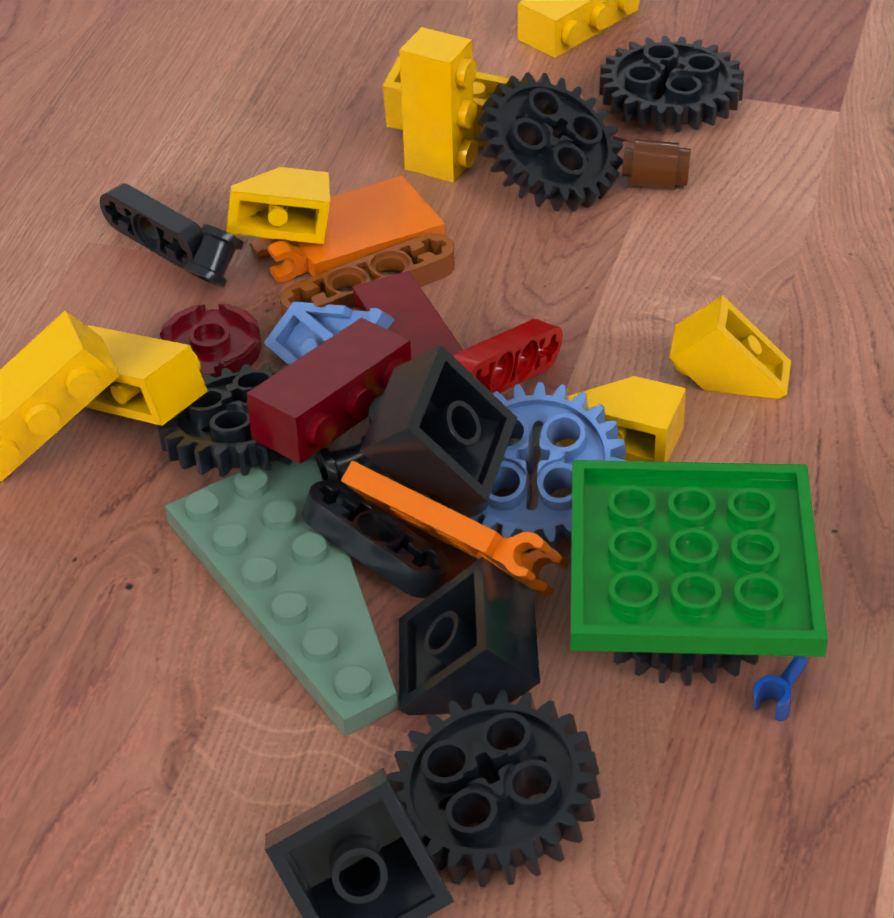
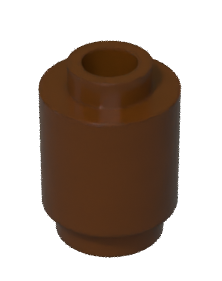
M635 139L634 149H624L622 176L631 177L630 186L675 190V185L687 186L691 149L679 148V143Z

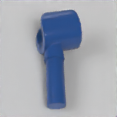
M794 656L781 676L768 675L760 678L753 688V709L757 711L760 704L767 699L778 700L775 720L785 721L789 717L791 710V690L808 665L807 658L805 656Z

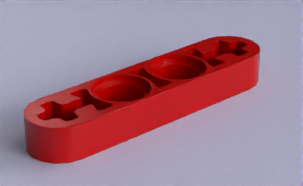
M532 319L464 349L453 357L492 394L496 391L502 393L516 384H520L548 370L553 365L561 348L562 329L540 319Z

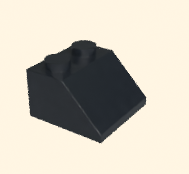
M440 345L394 368L359 451L391 480L411 490L481 505L488 501L518 417Z
M483 557L399 618V710L407 715L450 714L449 702L453 700L465 711L472 708L473 695L478 692L483 697L485 704L489 705L494 704L500 690H506L509 703H511L540 683L534 591Z
M383 768L265 834V851L302 918H427L454 902L417 828Z

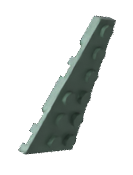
M315 455L301 464L293 460L289 465L278 460L271 462V471L267 472L259 465L253 466L246 476H243L240 471L165 505L166 518L169 525L345 737L398 709L397 693L350 556L343 549L311 528L302 516L310 487L316 482L323 481Z

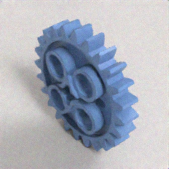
M538 382L534 394L526 396L520 384H516L514 387V399L507 401L498 391L494 392L493 395L518 417L510 439L515 438L520 439V441L506 448L490 493L487 508L481 514L470 519L498 532L506 538L522 532L535 533L546 541L552 549L557 551L558 538L565 536L571 543L572 494L562 498L550 495L558 489H572V460L626 461L622 459L626 457L624 439H617L619 437L617 422L615 420L606 421L605 410L602 404L588 410L586 393L581 392L572 401H569L566 385L561 384L553 396L546 395L543 382ZM536 426H542L539 442L542 460L539 461L537 468L538 506L535 510L531 511L528 508L532 495L529 474H532L534 469L533 431ZM564 439L576 441L568 447L555 446L557 442ZM511 487L517 489L509 496L499 497L494 495L502 488ZM529 549L527 550V553L532 552L536 549Z

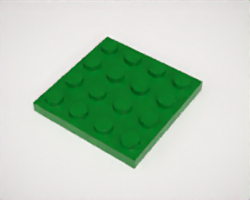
M572 460L570 651L825 657L828 635L808 466L806 464Z

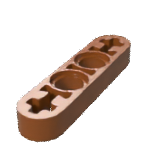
M441 234L422 235L286 287L280 296L282 317L293 301L313 303L319 307L331 304L354 308L353 291L341 292L337 291V289L352 287L391 276L380 274L385 271H399L401 273L410 271L420 287L445 278L455 269L454 243L450 238Z

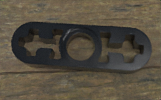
M126 183L114 187L100 197V208L105 219L118 232L184 269L186 262H192L195 258L204 235L201 232L202 228L194 221Z
M319 481L310 487L302 516L304 521L315 531L410 596L427 598L443 586L450 562L441 550L341 483ZM366 535L379 538V539L383 540L384 542H380V541L373 540V539L367 537Z

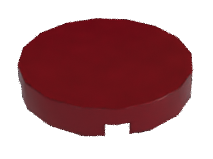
M204 304L192 306L176 313L163 325L160 338L190 345L200 361V372L202 375L207 374L215 378L222 376V368H228L233 373L240 372L244 364L251 366L258 360L262 348L260 329L257 320L246 310L230 304H218L219 310H206Z

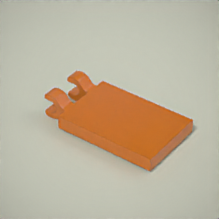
M401 175L331 196L324 244L260 238L251 241L250 247L258 257L271 255L276 262L284 260L279 265L269 267V271L278 283H286L298 275L309 272L313 277L422 235L441 234L445 236V223Z
M351 461L341 479L344 484L385 513L476 559L485 558L510 576L525 582L531 589L542 596H552L555 591L548 584L540 581L539 573L542 567L553 563L560 568L566 569L569 564L566 558L552 549L546 541L535 533L522 532L512 537H503L498 532L354 461ZM529 549H537L529 553H524Z

